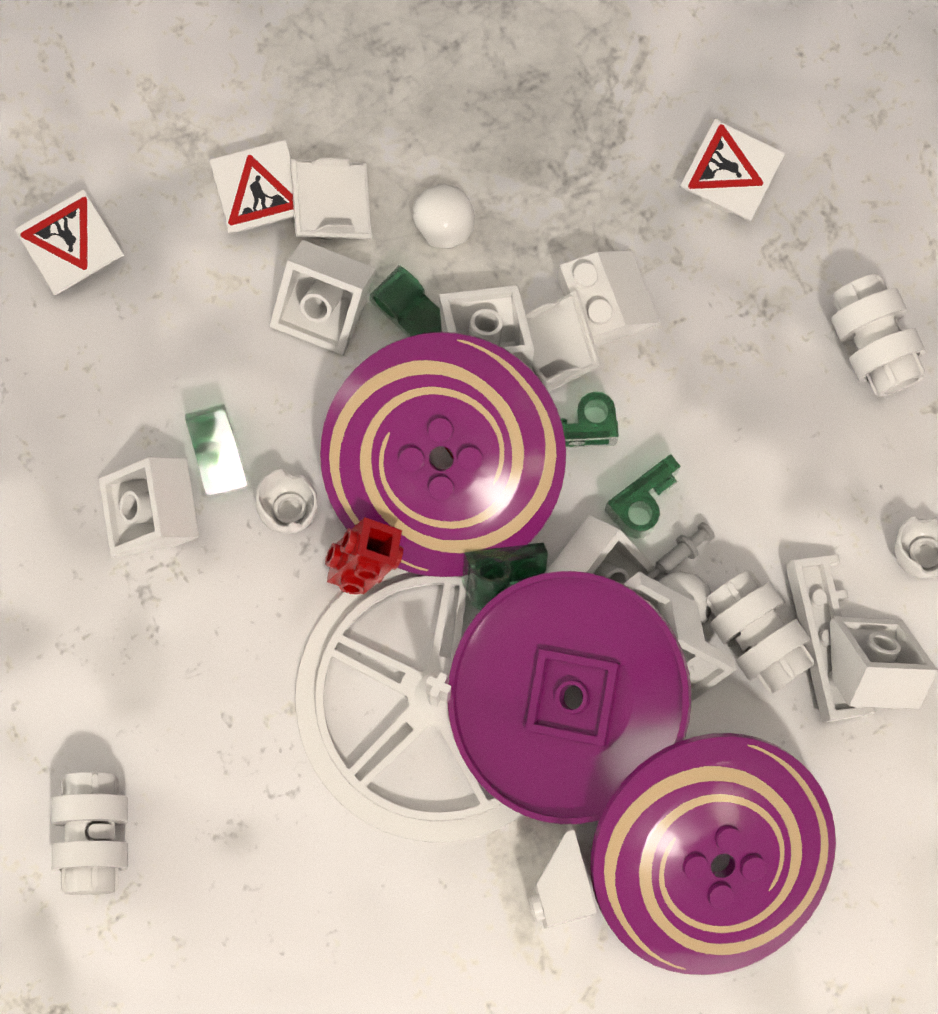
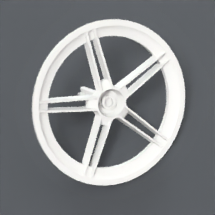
M493 567L477 573L454 577L425 576L397 568L396 570H391L384 576L381 583H376L365 594H349L344 592L332 603L317 623L304 649L297 675L295 708L299 734L305 753L325 788L350 813L365 823L383 832L405 839L423 842H455L489 834L505 827L522 816V814L505 806L496 798L487 800L476 778L460 755L453 738L448 712V702L451 697V686L448 685L449 674L455 652L462 637L467 589L494 598L505 589L518 583L519 581ZM444 585L430 663L427 669L418 671L343 636L357 618L384 598L414 587ZM458 586L460 589L451 657L439 656L451 587ZM340 642L405 674L401 682L398 683L337 651V645ZM332 657L401 693L409 701L408 708L350 769L346 767L338 755L331 740L325 717L324 688ZM575 685L570 686L564 694L565 703L569 708L577 709L582 704V691ZM406 722L413 731L359 781L354 775ZM432 726L439 728L480 805L451 812L419 811L394 804L380 797L366 786L428 727Z

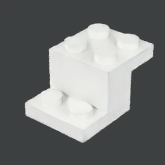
M641 572L636 573L623 583L648 600L660 612L676 635L689 670L691 702L736 670L735 660L732 655L705 642L698 604L695 601Z

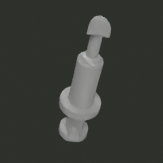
M702 522L698 525V531L688 538L685 535H680L676 539L677 545L656 562L655 569L647 576L654 579L659 574L666 575L687 557L695 559L699 555L696 547L705 540L711 541L715 538L711 527Z

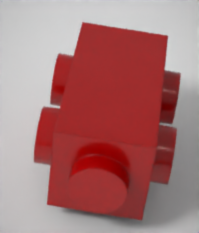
M366 517L352 529L348 528L343 538L337 543H332L325 559V565L329 567L327 582L339 586L343 592L349 594H365L376 583H381L384 576L391 570H396L402 560L404 551L403 546H400L402 530Z

